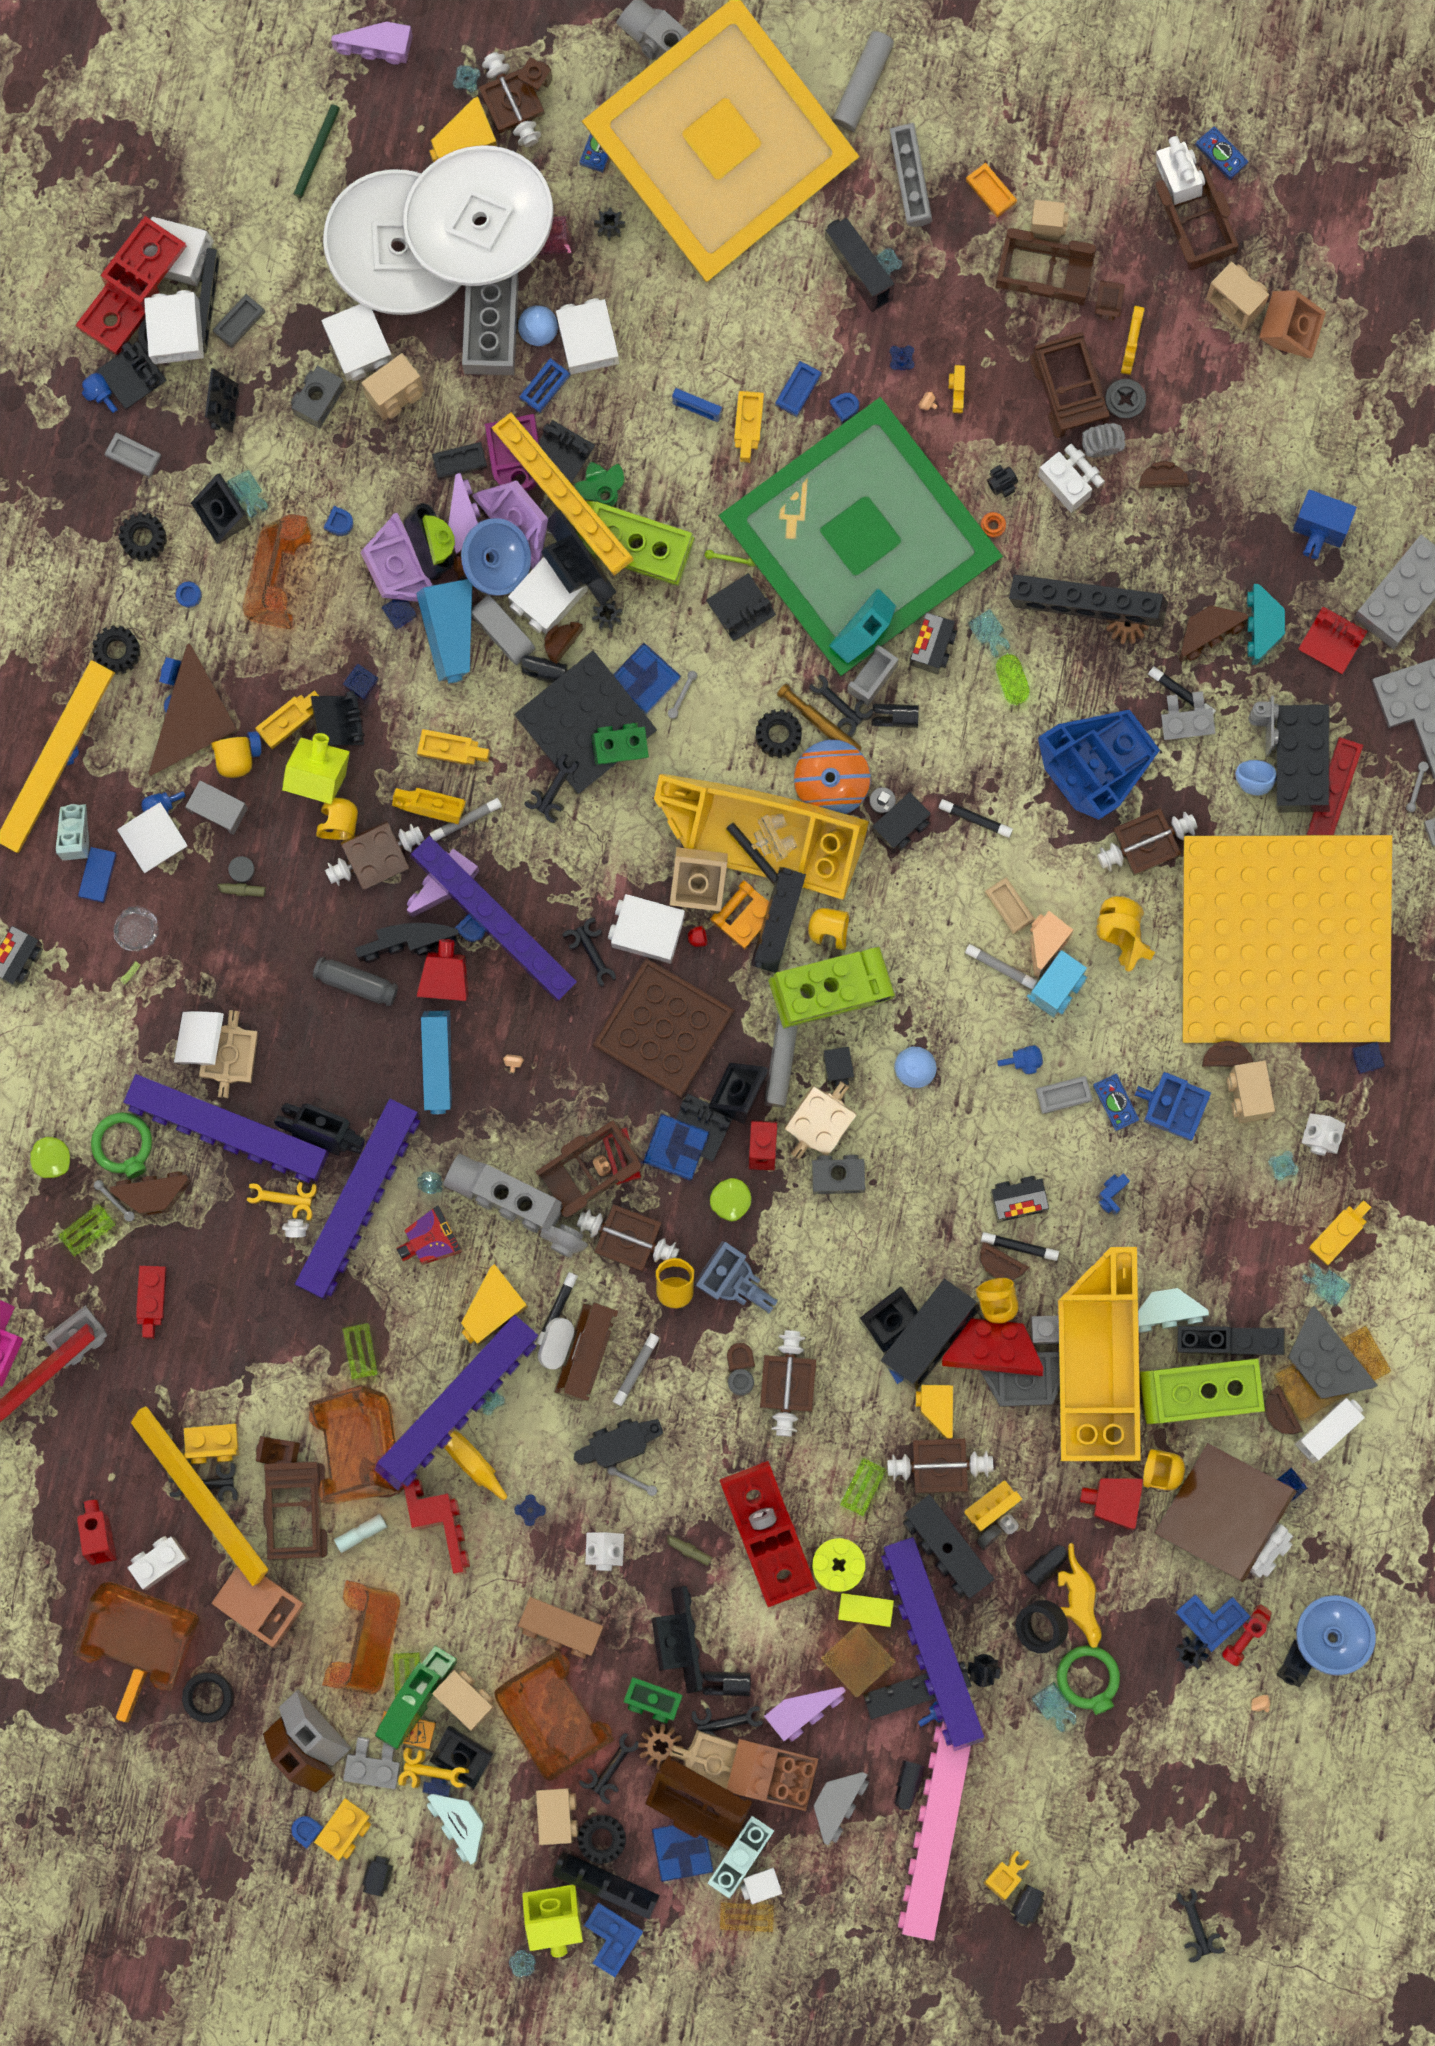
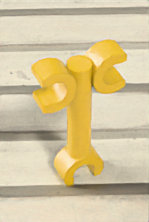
M1134 306L1121 369L1123 374L1131 375L1144 307Z
M299 1182L297 1192L300 1196L266 1191L258 1184H249L250 1189L258 1190L256 1198L247 1197L249 1203L258 1204L263 1200L295 1205L296 1207L292 1213L294 1219L298 1218V1213L301 1210L307 1211L306 1220H312L313 1212L310 1208L312 1198L317 1194V1186L315 1184H312L310 1193H303V1183Z
M405 1748L403 1757L406 1762L404 1764V1772L398 1778L399 1785L405 1786L406 1780L410 1776L412 1778L411 1787L418 1788L421 1782L419 1775L448 1780L453 1786L458 1788L466 1787L465 1783L458 1781V1775L460 1773H469L467 1768L457 1767L454 1770L422 1765L421 1763L426 1756L425 1751L418 1750L417 1758L413 1759L411 1756L412 1749Z

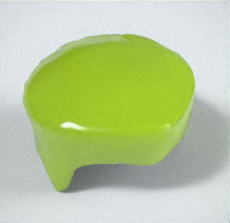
M44 1137L38 1140L30 1154V1163L33 1171L42 1178H55L65 1174L70 1166V1152L67 1145L54 1137Z
M730 1178L721 1181L713 1189L710 1196V1205L719 1217L728 1221H736L748 1211L751 1205V1193L743 1181Z

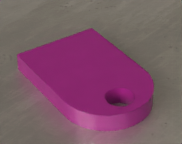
M535 415L516 417L540 446ZM499 421L485 424L492 473L498 485L512 482L516 475L524 474L526 480L521 486L526 492L533 489L537 485L535 480L492 430V427Z

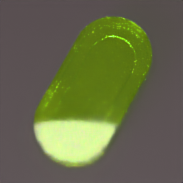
M1011 654L1001 656L996 663V674L1004 697L1011 704H1022L1028 699L1030 689L1021 662L1016 656Z

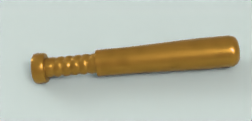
M784 684L780 688L777 696L779 698L784 697L793 704L794 707L799 709L802 716L830 740L844 741L861 752L860 744L813 706L806 704L790 690L791 687L788 684Z

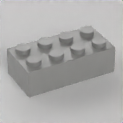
M518 273L496 283L466 286L462 357L464 374L515 375Z
M1421 534L1354 617L1357 622L1393 650L1435 601V545Z

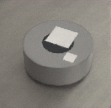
M888 788L874 790L870 796L872 810L878 814H886L895 806L894 793Z
M772 1508L760 1509L749 1517L750 1524L755 1530L768 1528L777 1520Z

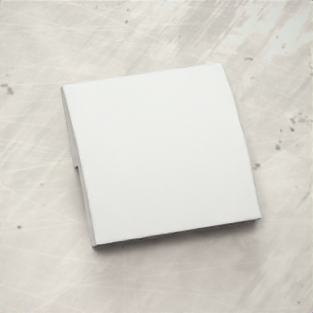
M161 802L117 829L144 873L188 847Z
M183 1012L174 1063L183 1065L199 1064L203 1066L215 1065L224 1014L217 1012Z

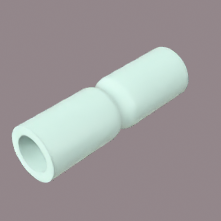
M379 1513L360 1524L359 1527L353 1528L335 1538L334 1541L340 1552L343 1553L362 1542L363 1539H367L387 1528V1525Z

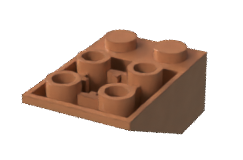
M238 1566L211 1603L273 1648H277L306 1606L303 1601L266 1576L263 1577L259 1584L252 1586Z
M739 1739L727 1790L741 1796L806 1811L818 1759Z

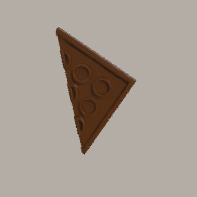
M190 643L185 648L149 769L150 776L237 731Z

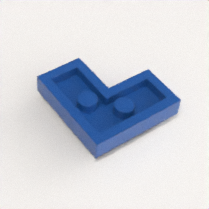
M1196 1594L1175 1612L1196 1637L1199 1636V1640L1203 1644H1208L1206 1648L1210 1652L1216 1649L1251 1617L1234 1597H1231L1212 1614Z
M598 1902L584 1925L606 1939L593 1964L611 1976L616 1977L642 1935L643 1930Z

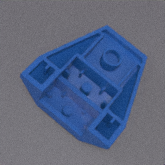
M1131 710L1058 724L1038 737L1046 772L1075 810L1098 820L1121 805L1160 751Z

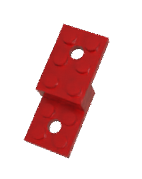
M144 216L100 276L105 286L76 323V328L115 355H118L122 350V346L129 341L146 318L144 298H151L154 294H160L157 286L186 249V243ZM148 246H156L158 248L154 256H146L144 254ZM110 315L118 317L117 323L113 326H107L104 323L105 319Z
M769 1461L720 1479V1484L767 1607L769 1608L817 1589ZM751 1490L760 1491L755 1499H748L746 1495ZM772 1508L777 1517L776 1522L765 1529H753L749 1521L750 1515L760 1509ZM784 1569L790 1571L788 1577L784 1579L777 1578L779 1571Z
M415 1479L408 1487L403 1485L412 1529L420 1530L444 1525L453 1574L456 1576L467 1574L466 1568L470 1567L468 1552L462 1550L461 1542L465 1541L463 1526L461 1524L457 1525L456 1516L460 1515L458 1500L452 1499V1496L448 1493L420 1499V1496H424L423 1485L420 1479Z

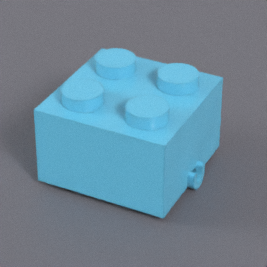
M1061 950L1031 994H1028L1026 997L1053 1018L1058 1012L1062 1015L1071 1003V993L1077 994L1086 982L1087 976L1084 974L1087 967Z

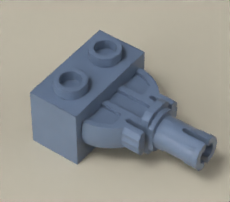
M722 1241L694 1282V1286L716 1300L719 1298L729 1301L736 1300L744 1305L746 1300L739 1296L741 1294L769 1314L773 1307L763 1300L775 1306L778 1299L749 1281L751 1279L758 1284L760 1279L752 1273L750 1265L745 1261L747 1256Z

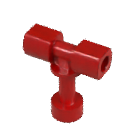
M1262 1604L1255 1607L1249 1622L1243 1624L1245 1632L1234 1646H1226L1221 1653L1223 1658L1230 1664L1238 1667L1245 1658L1242 1652L1254 1637L1260 1638L1265 1633L1272 1612Z

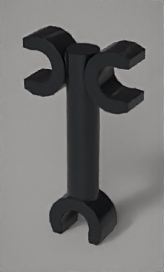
M819 675L818 679L823 683V686L818 689L810 684V692L815 695H823L846 717L838 722L837 727L842 728L845 724L850 725L852 729L847 735L853 737L856 727L863 720L870 719L874 711L870 709L866 714L861 713L859 709L864 705L863 700L856 703L854 711L828 687L827 678Z
M567 754L560 757L558 761L560 769L546 794L543 795L540 790L533 789L531 794L536 796L537 803H533L530 800L524 803L527 808L537 809L545 814V818L551 823H555L558 820L557 817L552 815V809L554 808L560 812L564 810L562 804L552 802L568 774L577 770L580 763L576 761L572 767H568L565 762L568 758Z
M589 918L584 926L576 930H567L562 935L564 939L569 936L576 938V941L569 945L570 950L577 949L580 943H582L598 973L597 983L600 987H604L602 977L608 974L615 981L616 974L613 970L606 968L591 938L600 937L602 931L599 929L596 932H591L589 926L594 924L596 920L595 918Z
M230 1463V1473L223 1474L222 1466L219 1464L216 1466V1473L220 1478L202 1480L209 1490L220 1489L218 1492L220 1502H224V1493L226 1491L232 1492L234 1501L238 1500V1491L234 1488V1476L237 1472L234 1463ZM172 1478L168 1479L169 1483H175ZM179 1488L177 1492L169 1494L171 1497L176 1498L182 1496L183 1492Z
M757 1706L751 1707L745 1714L710 1721L712 1713L709 1708H706L707 1717L704 1720H699L696 1711H692V1719L697 1723L698 1730L714 1736L716 1735L712 1733L713 1731L745 1724L756 1727L763 1724V1721L755 1722L751 1719V1714L754 1711L760 1710V1707Z
M626 1733L620 1737V1747L601 1775L598 1777L596 1771L588 1768L587 1772L593 1776V1781L590 1784L582 1780L579 1781L580 1786L586 1789L591 1788L600 1795L601 1800L606 1804H610L611 1801L605 1797V1791L607 1789H612L615 1792L619 1791L617 1786L607 1783L627 1754L637 1750L639 1747L638 1741L632 1747L625 1746L624 1741L628 1736Z
M1191 1888L1189 1889L1191 1893L1189 1901H1184L1181 1893H1176V1899L1181 1905L1185 1906L1197 1943L1187 1942L1183 1945L1185 1949L1190 1947L1196 1949V1955L1188 1958L1189 1962L1194 1963L1201 1956L1212 1952L1215 1954L1223 1953L1225 1948L1220 1947L1216 1949L1212 1945L1214 1939L1221 1937L1219 1933H1213L1208 1939L1206 1938L1195 1906L1197 1893Z

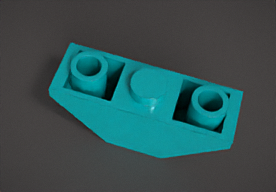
M1254 584L1251 592H1247V607H1251V617L1247 620V632H1252V641H1248L1247 656L1252 657V665H1257L1282 641L1285 635V609L1260 584Z
M876 589L829 647L846 663H849L873 645L891 622L896 605L880 589Z

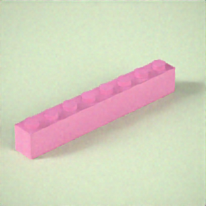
M942 1722L941 1727L936 1726L933 1742H937L938 1745L936 1753L931 1752L928 1768L933 1769L931 1780L926 1779L923 1795H928L926 1806L921 1805L918 1821L923 1822L921 1832L915 1833L913 1848H918L916 1859H910L908 1874L913 1876L911 1886H905L903 1901H907L906 1912H900L898 1928H902L903 1935L932 1941L935 1938L971 1746L954 1751L952 1745L947 1746L942 1731L946 1730L944 1722Z

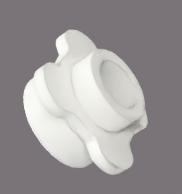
M289 1219L288 1223L283 1224L282 1230H285L286 1237L306 1236L309 1224L303 1223V1219Z

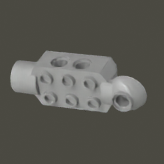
M633 0L616 22L620 28L639 43L644 55L651 60H657L690 33L665 10L653 9L644 0Z
M460 1153L453 1161L443 1186L471 1200L476 1198L477 1204L488 1210H491L492 1207L498 1209L500 1216L514 1222L515 1218L522 1221L524 1228L536 1234L540 1230V1237L552 1243L550 1248L568 1258H571L573 1253L581 1252L589 1246L581 1240L583 1234L564 1224H561L560 1228L555 1227L562 1214L560 1210L563 1208L562 1202L496 1168L477 1162ZM501 1190L509 1191L508 1197L504 1200L496 1198ZM524 1202L532 1203V1207L528 1211H521L519 1208Z

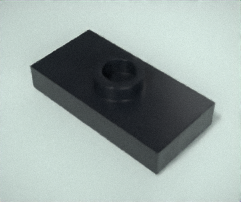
M481 442L432 454L438 480L453 477L459 473L465 474L487 468Z

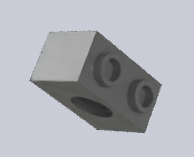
M317 365L314 371L310 370L304 380L305 386L301 393L297 392L291 401V408L295 416L321 429L346 386L342 378ZM314 392L323 393L319 400L310 399Z
M829 1155L817 1156V1160H812L813 1195L865 1193L864 1159H859V1155H844L843 1159L833 1160V1156ZM842 1168L846 1173V1177L840 1181L835 1180L831 1176L832 1170Z

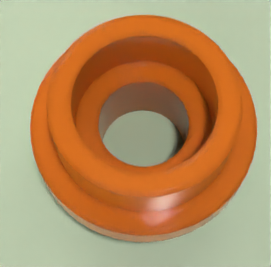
M991 512L982 518L981 528L988 537L996 538L1004 533L1006 521L1001 514ZM991 522H995L998 527L990 529L988 525Z

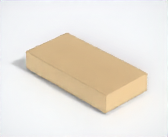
M1007 877L985 891V894L1013 935L1035 921V918Z

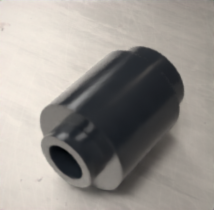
M374 1855V1859H368L362 1885H364L363 1892L383 1897L384 1892L388 1891L394 1865L389 1864V1858Z
M1025 1884L1023 1890L1020 1889L1010 1913L1015 1914L1013 1920L1028 1926L1029 1922L1035 1924L1045 1901L1043 1899L1045 1893Z

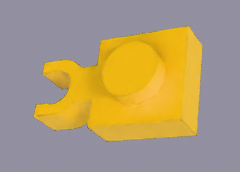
M955 365L954 374L949 373L948 389H953V413H963L965 366Z
M1018 1851L1011 1855L1008 1866L1000 1862L983 1882L1003 1901L1007 1899L1022 1880L1017 1875V1872L1025 1869L1030 1861L1025 1860L1021 1866L1017 1865L1015 1858L1020 1854Z

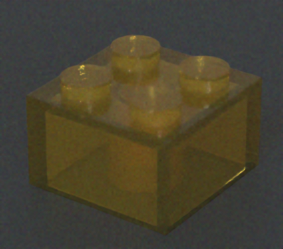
M860 1622L821 1658L823 1663L855 1698L860 1696L896 1662Z

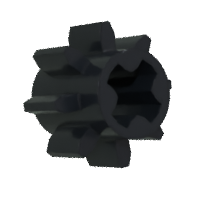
M611 207L604 213L599 211L600 220L594 221L595 227H601L598 230V236L605 235L608 241H611V237L614 236L621 237L620 228H626L625 221H619L622 218V212L620 211L616 214L612 211Z
M998 465L990 470L991 473L989 474L991 477L987 479V483L996 496L1002 493L1006 498L1015 492L1016 488L1014 485L1018 483V479L1009 466L1003 469L1001 465Z
M613 601L611 604L605 603L599 608L593 607V611L598 615L592 617V622L600 623L599 631L609 628L613 632L615 624L622 625V621L617 616L622 615L623 610H616V601ZM604 612H609L611 615L610 620H606Z
M1185 1636L1182 1640L1183 1644H1178L1175 1648L1176 1651L1180 1652L1177 1662L1181 1661L1185 1665V1669L1193 1665L1199 1669L1203 1665L1202 1661H1206L1209 1658V1655L1205 1653V1648L1208 1644H1203L1199 1640V1636L1192 1640Z
M980 1654L974 1656V1663L968 1662L967 1673L970 1674V1681H973L977 1686L988 1687L994 1685V1679H1000L1001 1668L998 1667V1660H994L992 1656Z

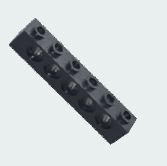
M1016 574L1013 576L1009 600L1015 608L1162 628L1168 606L1164 595L1159 593Z

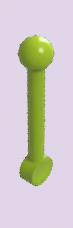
M707 550L704 553L706 559L717 558L747 564L748 566H756L751 559L718 554L712 550Z

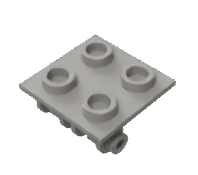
M1271 696L1269 702L1255 703L1248 717L1250 724L1266 726V757H1269L1271 751L1275 750V744H1278L1279 733L1278 729H1274L1276 719H1278L1279 706L1274 703V696Z

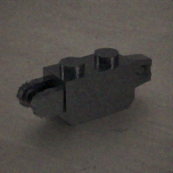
M285 1103L281 1107L282 1112L294 1118V1120L278 1116L274 1120L276 1126L292 1133V1137L325 1149L337 1156L342 1151L346 1152V1150L361 1154L365 1146V1138L356 1135L355 1131L350 1129V1122L346 1118L308 1103L302 1104L301 1108Z
M631 1418L617 1423L618 1428L609 1432L607 1428L592 1433L593 1438L588 1439L590 1445L575 1451L573 1460L581 1466L597 1461L599 1466L606 1469L611 1465H616L642 1455L647 1449V1443L664 1434L658 1419L638 1423V1421L632 1422Z

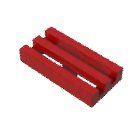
M627 1128L622 1129L630 1141ZM610 1134L603 1139L613 1175H615L618 1170L608 1139H614L622 1169L627 1164L621 1147L614 1136ZM640 1171L636 1172L624 1181H619L618 1183H616V1185H620L624 1182L627 1183L634 1179H640Z

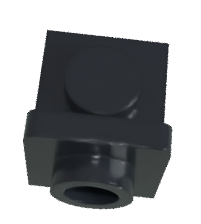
M1294 1639L1284 1662L1276 1675L1285 1683L1300 1687L1307 1678L1312 1666L1302 1656L1297 1640Z

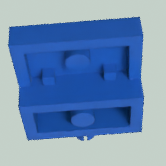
M1163 1072L1159 1084L1153 1092L1138 1085L1134 1096L1149 1101L1144 1123L1192 1141L1211 1092L1191 1085L1184 1079Z

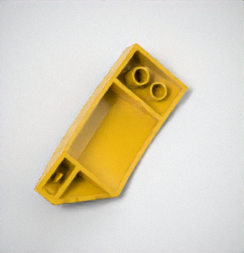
M659 774L654 796L658 807H661L668 819L667 822L677 839H680L684 848L728 853L727 868L767 877L726 830L734 822L777 873L779 867H785L806 874L803 888L842 900L846 896L861 854L869 824L867 820L769 793L667 774Z
M1110 1247L1058 1300L1061 1461L1141 1462L1137 1247Z

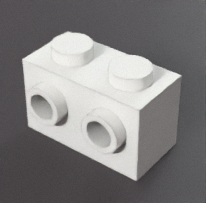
M164 1536L153 1544L154 1549L149 1553L145 1554L143 1551L131 1559L133 1564L128 1569L142 1589L148 1590L190 1560L176 1538L170 1537L167 1539Z

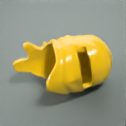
M1113 896L1106 899L1101 905L1100 916L1097 918L1096 934L1101 940L1121 948L1122 953L1118 960L1120 965L1125 966V970L1130 972L1134 969L1140 958L1152 960L1155 951L1151 950L1150 946L1141 940L1140 925L1141 919L1144 916L1142 906L1127 897Z

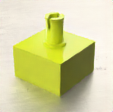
M322 733L315 734L313 741L300 738L286 765L282 790L332 804L346 776L350 751L328 746L329 737Z
M575 1885L522 1893L524 1922L530 1951L551 1948V1955L553 1957H563L568 1952L566 1945L583 1942L580 1907Z

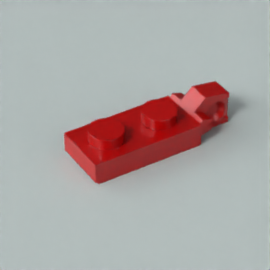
M139 1266L136 1318L137 1324L143 1325L142 1337L147 1339H155V1325H161L162 1320H164L166 1267Z

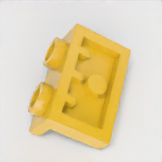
M237 1424L184 1428V1457L186 1460H191V1464L207 1463V1458H217V1462L233 1461V1456H239Z
M1003 1481L967 1508L964 1514L980 1533L1018 1504L1022 1498L1017 1491H1013L1006 1481Z
M345 1798L314 1843L334 1856L337 1861H341L343 1857L348 1859L356 1848L353 1842L358 1835L363 1837L372 1824L368 1821L372 1816Z

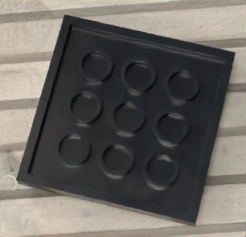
M594 650L513 714L558 771L560 769L558 761L564 754L568 755L565 761L568 767H572L576 761L580 762L578 769L569 773L565 779L577 795L616 764H595L592 734L598 733L597 728L612 726L613 731L623 730L622 725L638 723V727H645L646 739L657 731Z

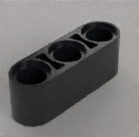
M420 503L404 518V526L423 573L431 580H438L453 566L454 559L451 553L443 563L433 565L423 517L425 515L437 516L431 506Z

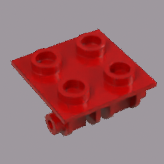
M1322 607L1298 650L1343 675L1367 631L1331 610Z

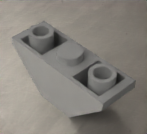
M299 1690L294 1692L279 1707L287 1734L306 1755L333 1766L351 1749L347 1742Z
M864 1772L826 1782L813 1806L825 1844L829 1845L831 1841L837 1842L843 1831V1828L839 1827L843 1818L845 1817L849 1820L856 1807L852 1803L857 1794L862 1796L866 1790L869 1781L865 1780L867 1774Z

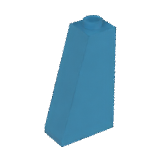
M468 579L424 587L416 593L438 681L447 680L448 684L462 681V677L470 672L472 584Z
M450 1010L424 1011L421 1016L424 1110H430L431 1114H445L446 1110H450L452 1107Z

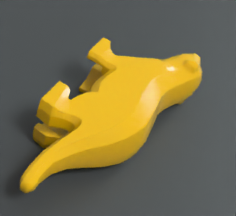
M454 1430L450 1434L452 1437L451 1441L444 1449L478 1486H484L501 1500H506L507 1495L495 1477L496 1471L460 1432Z
M1069 1543L1068 1558L1073 1574L1066 1571L1057 1573L1058 1586H1063L1066 1583L1069 1590V1607L1060 1608L1065 1616L1070 1618L1083 1631L1089 1645L1092 1648H1096L1102 1638L1101 1628L1094 1614L1096 1585L1089 1573L1078 1563L1073 1543Z

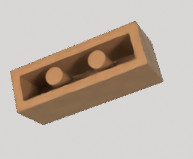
M529 1597L518 1627L523 1628L521 1634L534 1639L538 1635L548 1638L546 1644L561 1649L562 1644L572 1648L571 1654L583 1659L586 1658L587 1654L593 1656L604 1629L602 1625L532 1597Z

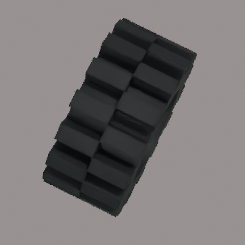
M138 512V516L130 515L131 519H125L123 521L124 526L119 528L121 532L119 534L120 544L125 553L129 554L132 559L135 560L137 558L141 562H143V559L151 561L153 556L157 558L159 556L158 552L164 551L163 545L167 542L165 537L167 535L157 517H152L150 513L144 515L143 512ZM141 528L149 529L152 532V540L144 546L137 545L133 541L134 533Z
M112 625L111 629L106 627L102 629L104 631L102 634L98 632L96 635L97 640H93L94 648H92L97 663L115 672V675H118V672L125 674L127 669L132 670L134 668L133 664L138 663V656L141 655L140 645L135 635L129 629L126 630L123 626L116 628L115 625ZM114 641L123 642L126 646L124 656L119 659H113L107 655V648Z
M774 709L771 710V713H765L763 718L759 719L758 726H756V739L758 746L761 747L764 754L768 753L769 757L772 758L773 756L782 758L784 755L788 757L791 755V752L797 750L798 745L800 746L802 728L798 718L793 717V713H786L783 709H780V711ZM775 725H783L788 729L789 736L782 743H776L769 737V730Z
M597 1815L588 1819L580 1828L578 1846L583 1856L589 1859V1861L598 1864L609 1863L618 1858L623 1852L626 1844V1833L623 1826L615 1818L608 1815ZM598 1829H606L612 1835V1844L605 1850H599L592 1844V1835Z

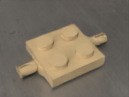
M229 1010L228 1024L221 1027L215 1065L200 1066V1078L214 1079L220 1082L218 1098L228 1099L229 1087L232 1083L252 1084L258 1032L238 1027L239 1011Z
M840 1081L833 1094L824 1092L815 1085H812L784 1126L785 1130L796 1136L800 1141L793 1152H791L794 1157L800 1160L808 1147L816 1149L824 1155L831 1153L857 1115L856 1112L845 1106L841 1100L850 1088L848 1085Z
M697 1730L692 1745L688 1750L674 1745L671 1748L673 1751H670V1756L684 1760V1766L727 1789L738 1743Z

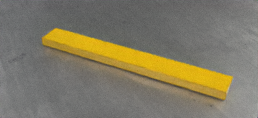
M511 412L492 427L494 433L555 506L562 511L570 524L614 576L634 561L630 553Z
M93 660L90 661L0 830V844L16 853L20 852L115 672Z
M145 1406L139 1409L131 1424L252 1586L259 1584L268 1572L266 1565L148 1407Z

